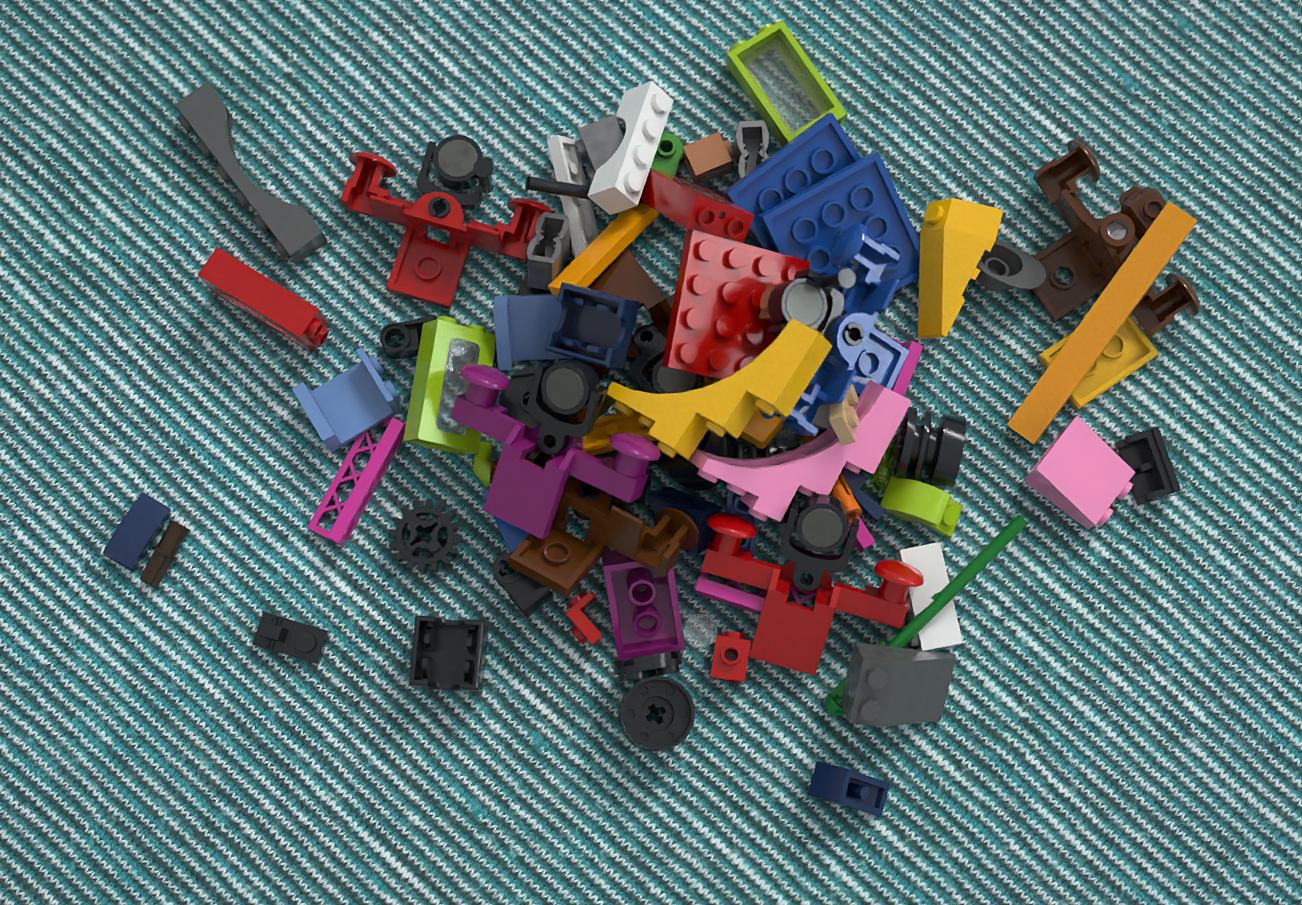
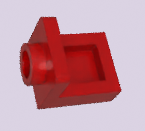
M592 591L586 595L580 592L567 603L569 610L565 614L574 625L570 631L582 645L588 641L594 647L603 639V635L585 616L583 611L596 600V596Z

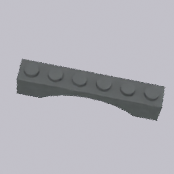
M205 82L175 104L181 113L177 117L180 124L188 134L192 131L197 134L200 140L196 144L207 159L213 155L219 165L215 167L216 171L226 184L231 180L238 188L234 192L235 196L245 209L250 205L258 214L253 217L254 221L264 234L271 231L277 239L272 244L283 259L290 256L294 263L298 264L328 242L321 229L303 206L286 203L269 195L256 186L242 171L234 151L232 138L233 117L208 82Z

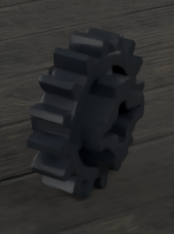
M427 499L425 507H421L415 500L413 501V510L409 511L405 507L401 508V512L404 515L402 519L393 517L392 521L398 527L397 530L388 531L389 536L396 538V541L392 542L389 546L391 550H400L395 557L398 562L408 559L406 564L408 570L411 571L415 565H419V572L425 574L427 566H431L435 573L439 572L438 564L440 562L450 566L451 562L448 556L450 554L459 555L460 552L454 545L455 543H462L463 538L462 536L455 535V532L462 529V525L460 523H451L456 514L453 510L444 514V503L441 502L436 508H433L431 499ZM422 515L436 516L431 521H424L418 518V516ZM407 525L411 527L410 538L404 544V532ZM448 529V541L443 548L441 546V536ZM423 530L428 533L431 532L432 541L428 544L424 540L420 541L422 538L419 533ZM420 552H431L434 557L418 558L414 555H418Z

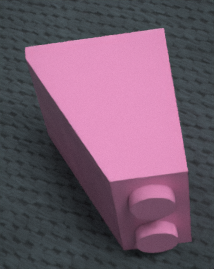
M1076 416L1061 430L1023 481L1089 530L1096 524L1102 526L1113 513V510L1109 508L1116 497L1122 500L1132 488L1133 484L1129 480L1135 474V471L1083 420Z

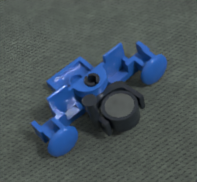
M855 223L849 226L839 236L831 252V262L835 268H842L850 263L857 268L856 272L850 268H843L839 273L818 276L811 269L797 271L793 277L795 278L794 280L778 284L770 293L768 313L775 325L769 327L768 333L778 337L789 321L794 319L812 329L818 327L816 331L820 332L832 345L833 355H826L825 360H823L791 413L785 419L784 425L801 436L817 434L819 429L811 423L819 406L843 403L851 384L854 386L858 398L869 380L891 390L909 353V350L873 327L879 313L886 311L899 283L898 279L885 281L879 279L886 264L898 261L900 254L884 243L878 244L869 238L864 224ZM842 286L843 288H846L847 291L843 296L842 293L836 290L835 288ZM760 410L761 416L765 419H770L778 414L774 412L772 416H769Z

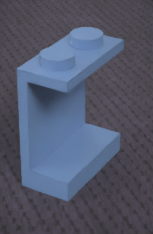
M552 293L495 296L493 311L499 371L512 370L513 361L571 358L544 350L549 331L555 330L560 319L561 302L557 301L558 296L552 295Z
M362 347L356 350L362 360L361 362L311 392L304 382L292 388L317 433L331 453L401 412L395 400L400 398L399 394L390 380L383 383L379 374L384 372L375 355L368 357Z

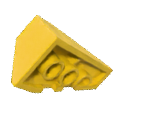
M955 198L928 202L920 231L918 337L922 340L947 336L965 301L962 294L970 279L976 280L980 272L976 267L984 251L990 252L996 241L1003 215L1001 209Z

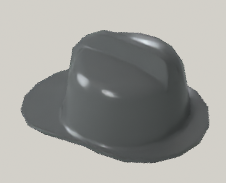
M997 238L991 251H984L976 267L980 270L976 278L977 282L983 287L997 292L1013 288L1023 290L1038 288L1044 283L1046 278L1045 268L1037 259Z

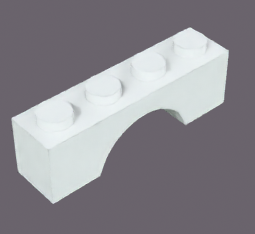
M653 81L624 92L616 114V118L626 126L624 138L614 155L596 170L587 195L609 215L638 206L674 101Z

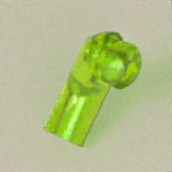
M890 442L873 474L872 484L878 491L880 489L884 492L886 491L892 476L887 474L893 460L894 443Z

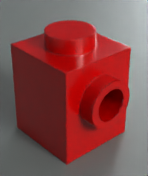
M724 631L723 636H716L710 679L744 684L751 641L744 640L743 633Z

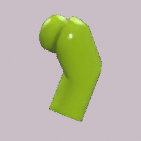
M480 441L479 452L474 455L473 472L484 486L490 488L493 444Z

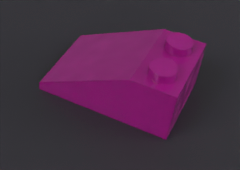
M616 550L606 551L602 556V563L618 660L686 650L674 568L672 567L664 577Z

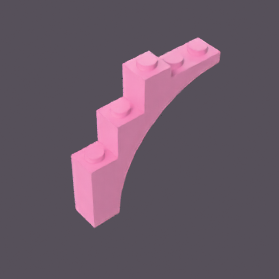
M869 380L858 398V404L854 405L859 426L855 427V442L842 446L833 427H830L816 439L794 450L771 457L737 459L720 457L695 449L689 461L699 468L697 473L699 476L713 483H716L718 478L728 482L726 488L741 495L740 500L750 507L748 513L765 522L768 517L781 522L797 490L809 497H813L815 492L829 495L843 467L857 474L860 473L861 469L874 474L912 401Z

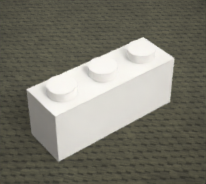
M940 542L902 549L896 554V561L912 565L924 577L923 585L910 587L907 594L909 597L907 613H909L910 621L934 601L931 599L934 594L940 592L949 583ZM953 599L910 641L911 647L916 646L917 650L935 651L958 646L963 643Z

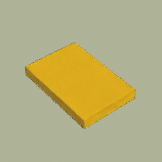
M1131 315L1068 399L1076 411L1159 355V352ZM1073 332L1039 354L1037 358L1045 369L1049 367Z

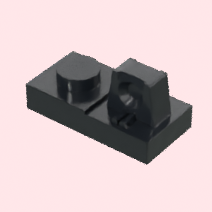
M263 612L253 645L319 665L330 632Z

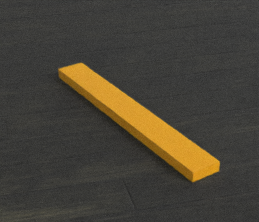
M1168 201L1009 420L1007 426L1032 444L1037 443L1198 223L1197 219Z

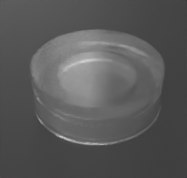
M706 614L691 616L685 622L683 629L686 642L697 649L707 648L712 645L718 632L715 621Z

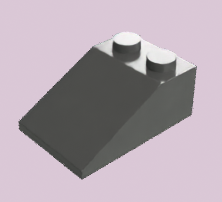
M854 642L840 705L848 722L887 727L940 721L956 657L953 654Z

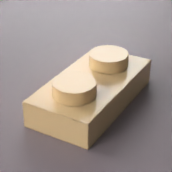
M852 384L843 403L829 405V422L842 446L855 442V427L859 426L858 416L854 405L858 404V396Z

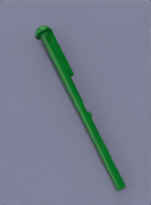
M1018 514L940 592L931 597L934 601L927 608L917 614L888 644L883 639L878 645L904 648L1028 523ZM847 676L825 698L826 709L832 715H844L840 705Z

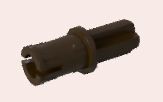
M170 520V524L157 547H152L154 552L140 576L142 582L155 588L159 586L171 562L178 559L175 555L185 536L190 531L188 528Z

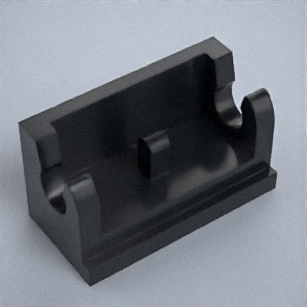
M1159 426L1124 437L1125 439L1115 443L1120 458L1135 471V474L1129 481L1133 484L1131 489L1137 506L1173 496L1181 491Z

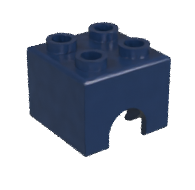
M561 282L557 301L561 302V315L555 330L548 333L544 350L607 368H623L640 301L577 284Z

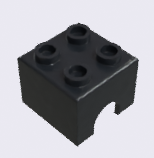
M415 615L409 686L419 689L483 693L488 623L485 620H448L436 618L435 616Z

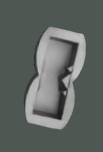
M763 120L740 121L737 126L733 147L735 159L738 163L736 182L769 158L766 153L769 144V132Z
M544 212L536 222L535 237L527 248L528 282L531 288L550 291L548 285L562 272V266L569 258L570 225L567 215Z

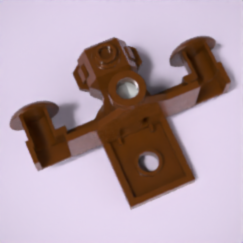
M1077 140L1068 141L1069 153L1059 160L1054 158L1038 169L1033 177L1071 229L1062 238L1033 256L1044 266L1046 278L1042 285L1038 288L1030 289V291L1053 323H1056L1107 287L1131 254L1132 249L1136 247L1167 204L1157 189L1133 186L1120 195L1117 213L1110 214L1102 219L1094 218L1078 197L1077 192L1079 189L1075 183L1084 176L1089 181L1096 183L1100 178V167L1093 152L1085 144ZM1059 269L1067 270L1072 277L1071 283L1068 285L1058 284L1054 279V272ZM1174 273L1167 274L1165 279L1168 287L1158 294L1150 287L1132 311V314L1149 337H1152L1168 326L1174 320V316L1183 310L1192 316H1196L1199 313L1200 303L1198 296L1190 283L1180 275Z

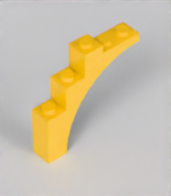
M791 319L777 339L754 361L732 376L712 385L683 393L654 394L632 390L611 382L607 395L615 401L612 407L629 418L633 413L640 416L638 422L650 429L648 434L658 441L657 447L659 451L671 458L678 454L689 460L707 430L719 437H723L727 433L738 439L757 408L769 416L777 412L787 418L832 345L820 332Z

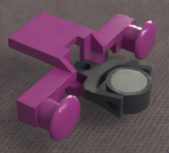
M573 358L557 364L548 361L537 365L534 379L526 383V389L530 392L527 411L535 420L540 422L534 429L507 416V408L496 404L500 390L507 389L510 385L509 379L503 372L477 363L466 364L460 369V375L468 380L469 384L466 393L456 397L450 418L504 443L483 511L543 539L549 535L568 474L628 503L641 497L648 477L645 472L649 461L658 460L660 457L659 448L655 443L645 437L623 432L616 433L610 439V444L619 451L616 460L609 456L600 460L583 452L581 437L587 436L593 431L609 390L605 386L600 387L599 376L588 362ZM542 395H543V399L545 400V402L547 403V405H548L551 409H549V408L545 405V403L543 402V400H542ZM587 408L584 422L572 421L557 414L568 415ZM540 449L545 454L556 456V458L546 462L543 469L526 461V454Z

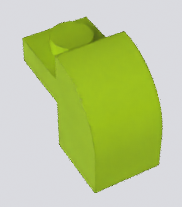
M892 476L880 504L886 512L900 520L921 523L938 534L952 537L963 507L950 499L951 494L919 481Z

